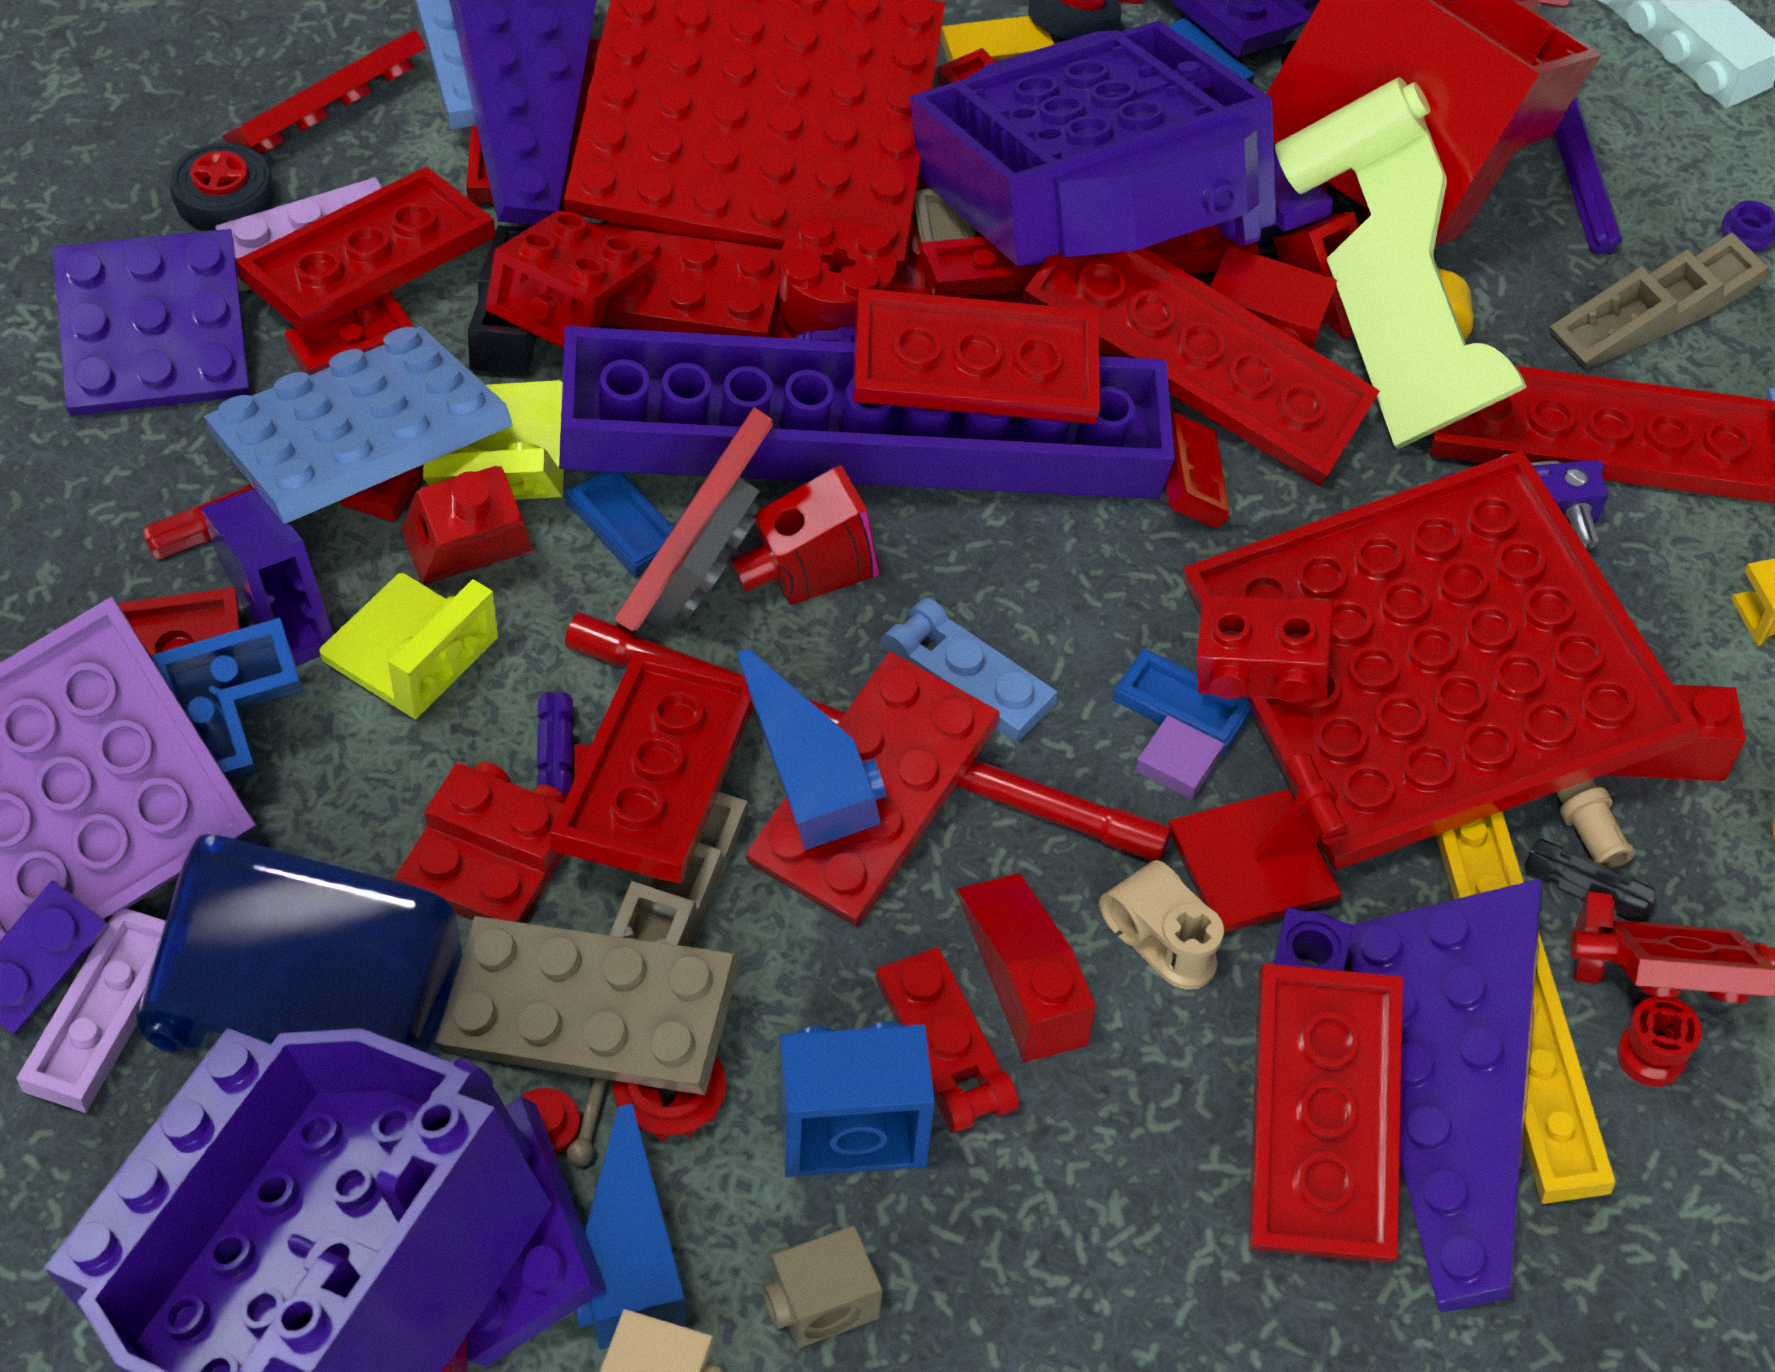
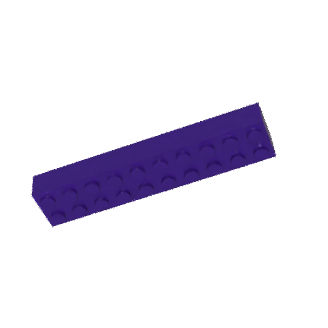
M565 326L559 469L708 476L754 407L773 419L771 421L773 426L741 472L740 478L810 482L827 471L842 465L852 484L1160 499L1175 460L1166 360L1099 356L1100 412L1096 424L852 402L854 342Z

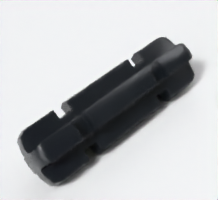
M1538 839L1535 842L1525 863L1524 870L1527 874L1538 879L1541 878L1542 881L1547 883L1550 877L1560 881L1557 886L1558 888L1583 899H1586L1588 891L1611 894L1612 900H1615V906L1619 907L1616 912L1617 914L1636 922H1643L1647 917L1656 896V890L1652 886L1634 878L1631 879L1630 884L1620 880L1623 875L1622 873L1575 852L1572 853L1571 857L1561 854L1563 847L1545 839Z

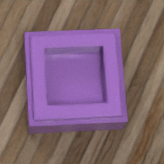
M1167 716L1139 756L1135 772L1192 800L1220 759L1224 743Z

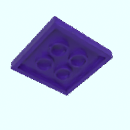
M231 229L52 247L66 408L70 416L226 399L239 395L251 396L235 243Z

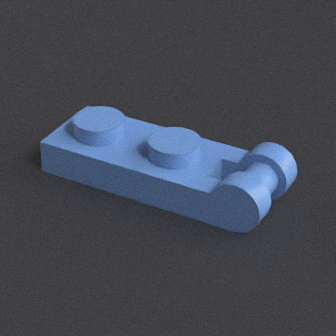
M930 598L921 599L909 610V620L903 625H893L880 639L881 646L886 654L891 651L999 710L1000 723L996 729L1016 743L1056 704L1058 691L950 620L944 609ZM926 637L938 643L932 651L920 644Z

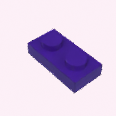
M50 881L0 940V1024L12 1034H19L111 926V924L56 881Z

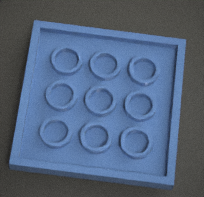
M418 326L416 328L403 327L391 331L384 337V345L365 353L358 349L340 352L330 359V367L314 374L308 375L305 372L290 373L278 379L274 387L252 396L239 395L227 399L220 404L218 410L203 417L215 442L280 521L286 524L513 426L506 403L422 326Z

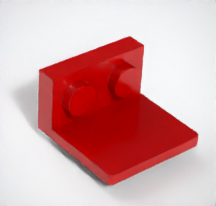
M556 211L495 249L485 310L564 348L565 326L601 328L606 299L653 267L655 256L636 247V244L626 237L611 235L587 223L585 218L576 213Z

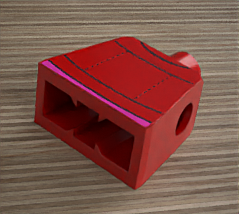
M842 465L827 471L758 510L754 517L756 518L755 525L761 546L730 559L735 577L744 593L776 580L789 605L880 576L867 508Z
M493 466L476 472H463L456 478L421 488L414 495L402 527L404 541L418 578L423 585L527 554L534 550L502 466Z

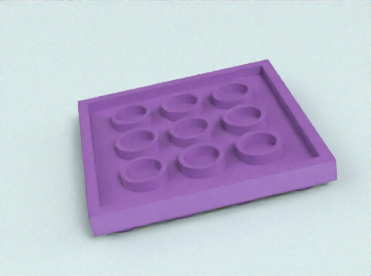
M113 597L101 602L0 662V940L51 880L58 882L104 920L108 921L112 915L124 908L131 907L259 828Z

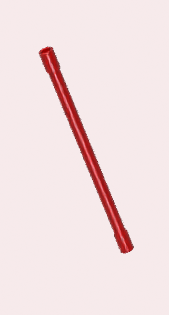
M581 612L574 615L566 632L565 646L567 648L613 665L628 666L635 650L743 676L740 673L635 636L628 629ZM808 699L836 724L839 723L846 713ZM974 759L956 785L958 788L1098 838L1107 846L1148 861H1161L1171 836L1172 827L1120 808L1105 807Z

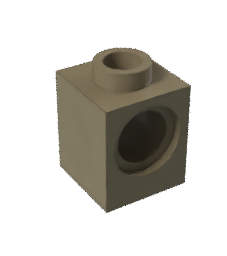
M854 1225L771 1255V1284L763 1286V1296L775 1328L778 1330L788 1326L798 1349L879 1319L882 1288Z

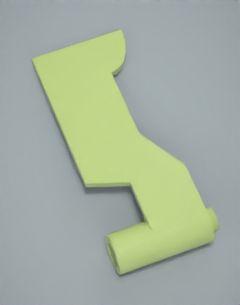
M1397 77L1275 145L1280 166L1292 187L1299 194H1304L1351 168L1356 172L1371 216L1327 258L1334 279H1337L1336 286L1373 387L1380 390L1377 399L1393 444L1398 449L1527 388L1523 377L1515 365L1497 349L1481 343L1468 345L1465 343L1433 255L1447 179L1424 116L1430 113V107L1419 85L1416 82L1407 85L1401 77Z

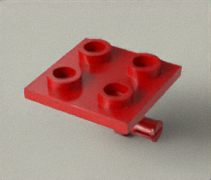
M1309 752L1297 753L1285 762V769L1289 772L1298 790L1296 800H1294L1290 790L1285 789L1172 819L1168 822V826L1172 827V839L1202 902L1218 914L1223 922L1224 933L1283 917L1287 907L1305 911L1340 901L1342 893L1317 843L1320 835L1324 844L1339 842L1348 835L1349 828L1335 805L1338 794L1333 784L1322 779Z

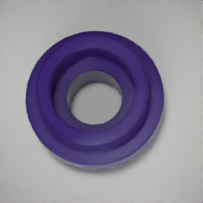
M1740 202L1724 216L1721 232L1724 237L1733 233L1751 251L1765 250L1775 242V213L1769 206L1761 202Z

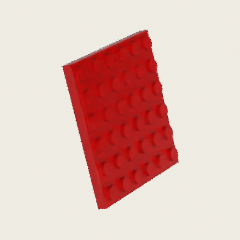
M610 0L565 192L563 212H572L582 217L690 237L780 250L787 238L799 229L800 221L809 215L821 214L830 219H847L866 225L877 224L887 229L891 235V244L897 257L896 274L902 275L921 156L915 147L910 96L932 89L945 2L936 0Z
M1523 450L1183 567L1184 583L1200 614L1202 612L1203 595L1332 601V643L1327 701L1307 700L1292 703L1278 698H1245L1248 700L1251 712L1295 796H1297L1298 790L1289 772L1285 769V762L1291 756L1300 752H1309L1322 779L1333 784L1338 794L1335 805L1349 828L1348 835L1334 844H1324L1321 840V835L1318 841L1334 871L1681 748L1698 740L1700 725Z

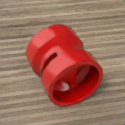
M1659 996L1644 999L1635 1008L1628 1027L1623 1031L1619 1039L1616 1052L1620 1066L1634 1081L1646 1086L1663 1087L1674 1083L1683 1073L1688 1059L1699 1045L1702 1036L1701 1022L1694 1010L1681 1000L1673 997Z

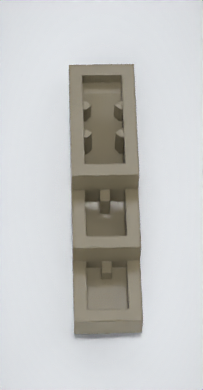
M1730 233L1696 256L1686 249L1651 273L1643 266L1639 267L1550 326V333L1585 369H1588L1693 324L1722 309L1767 281L1769 267L1737 236Z
M718 792L681 884L641 874L638 883L631 881L609 935L689 947L749 813L748 801Z

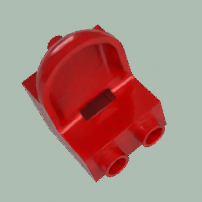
M1320 0L1266 93L1272 98L1273 144L1275 146L1276 143L1397 77H1401L1407 85L1416 82L1423 91L1430 107V113L1425 115L1424 119L1447 179L1434 246L1436 248L1463 236L1505 168L1520 148L1553 135L1562 121L1565 111L1596 65L1601 54L1538 14L1536 11L1541 4L1538 0ZM1351 168L1320 184L1319 187L1326 192L1331 184L1362 205L1364 209L1357 219L1358 226H1361L1371 216L1356 172Z

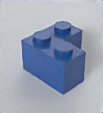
M273 619L151 655L228 780L259 772L240 710L304 691L281 619Z

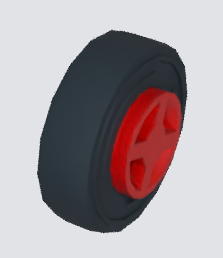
M1029 0L1028 15L1035 24L1045 31L1070 40L1093 32L1118 30L1122 6L1117 0Z
M213 143L189 152L180 158L172 169L170 180L172 200L180 217L192 226L209 231L216 230V225L266 211L272 204L274 183L271 171L264 157L252 148L235 143Z

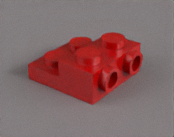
M456 762L424 811L427 827L394 877L396 890L470 920H474V917L478 916L525 923L565 854L550 851V831L565 802L566 796L558 789L549 785L540 784L533 791L512 784L508 774L490 762H478L474 768Z

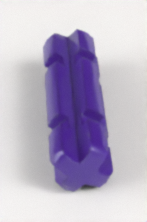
M563 691L557 694L546 692L538 699V774L536 786L540 784L552 786L567 797L573 785V698Z

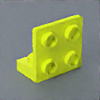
M555 380L486 385L506 403L513 426L425 463L423 469L425 481L429 485L456 478L463 472H476L493 466H502L515 500L563 497L564 469H559L563 382Z
M399 573L320 647L321 660L416 720L498 638L493 591L472 579L456 596L444 598L408 575Z

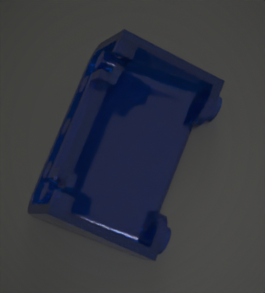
M214 834L200 835L195 839L183 862L137 1011L136 1020L140 1032L153 1046L167 1052L178 1053L183 1051L184 1047L197 1048L200 1046L208 1030L223 1034L229 1028L271 1045L279 1033L363 1028L428 1053L443 1018L463 955L457 916L453 907L447 901L433 892L419 887Z

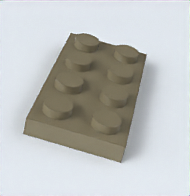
M475 916L435 1044L442 1052L468 1058L705 1095L740 963L735 954L729 952Z

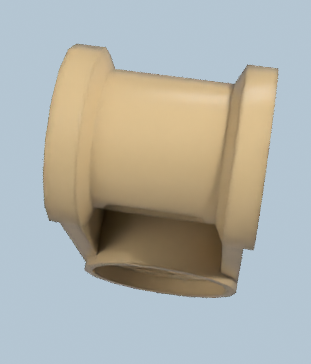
M1158 860L1151 861L1101 896L1099 906L1106 924L1114 933L1121 930L1123 933L1118 937L1125 944L1132 946L1167 982L1175 987L1189 990L1199 989L1207 985L1214 978L1218 965L1215 952L1221 947L1224 936L1223 922L1218 914L1207 907L1188 889L1173 869L1164 862Z

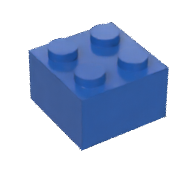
M885 1021L873 1024L866 1029L833 1031L827 1027L813 1026L801 1029L794 1034H780L779 1112L785 1177L927 1167L935 1101L925 1024L905 1026L899 1022Z

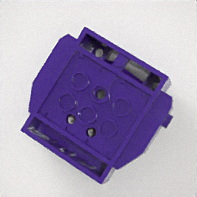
M1159 20L1122 32L1118 30L1093 32L990 63L964 80L910 96L915 147L921 156L919 178L1017 266L1040 264L1048 256L1061 253L1064 257L1135 251L1212 225L1220 229L1223 237L1234 240L1240 246H1246L1260 240V229L1276 224L1272 98Z
M227 1028L48 1261L44 1269L87 1317L115 1365L122 1372H443L543 1221L552 1204L527 1163L532 1152L493 1087L492 1078L475 1063L462 1058H458L454 1063H451L363 1028L279 1033L271 1045ZM284 1192V1194L279 1199L273 1201V1199L277 1195ZM240 1253L234 1261H229L232 1256Z

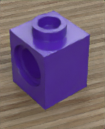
M1287 907L1277 939L1272 964L1344 971L1354 925L1334 920L1331 916L1319 911L1304 912ZM1298 958L1311 959L1318 965L1306 964Z

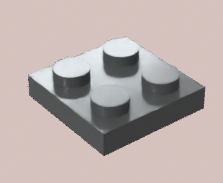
M738 477L644 619V623L664 633L676 615L686 622L688 621L705 594H708L728 564L727 560L733 550L737 549L754 524L756 518L747 513V510L760 490Z

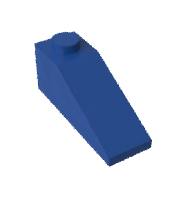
M746 649L737 652L748 692L804 849L807 850L880 825L876 800L887 795L874 758L862 762L854 739L752 650Z
M632 1103L618 1106L585 1230V1235L606 1291L576 1309L575 1316L579 1329L593 1325L599 1350L610 1347L624 1309L686 1327L685 1297Z

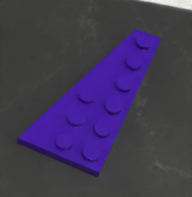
M449 0L498 222L535 225L552 213L559 211L597 0Z
M1541 878L1353 924L1348 949L1352 971L1403 976L1400 1160L1440 1312L1512 1298L1518 1227L1519 1179L1524 1149V1114L1527 1108L1534 1018L1535 970L1538 965L1539 918L1540 912H1542L1543 900Z

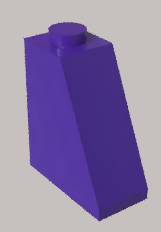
M255 489L202 507L201 511L217 558L232 586L236 588L237 596L252 624L256 625L280 618L285 628L296 666L320 657V647L333 636V632L302 538L290 523L283 524Z

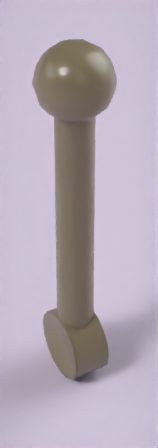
M594 1078L578 1138L571 1142L567 1148L566 1156L569 1162L576 1167L587 1166L595 1156L591 1140L606 1089L607 1079Z

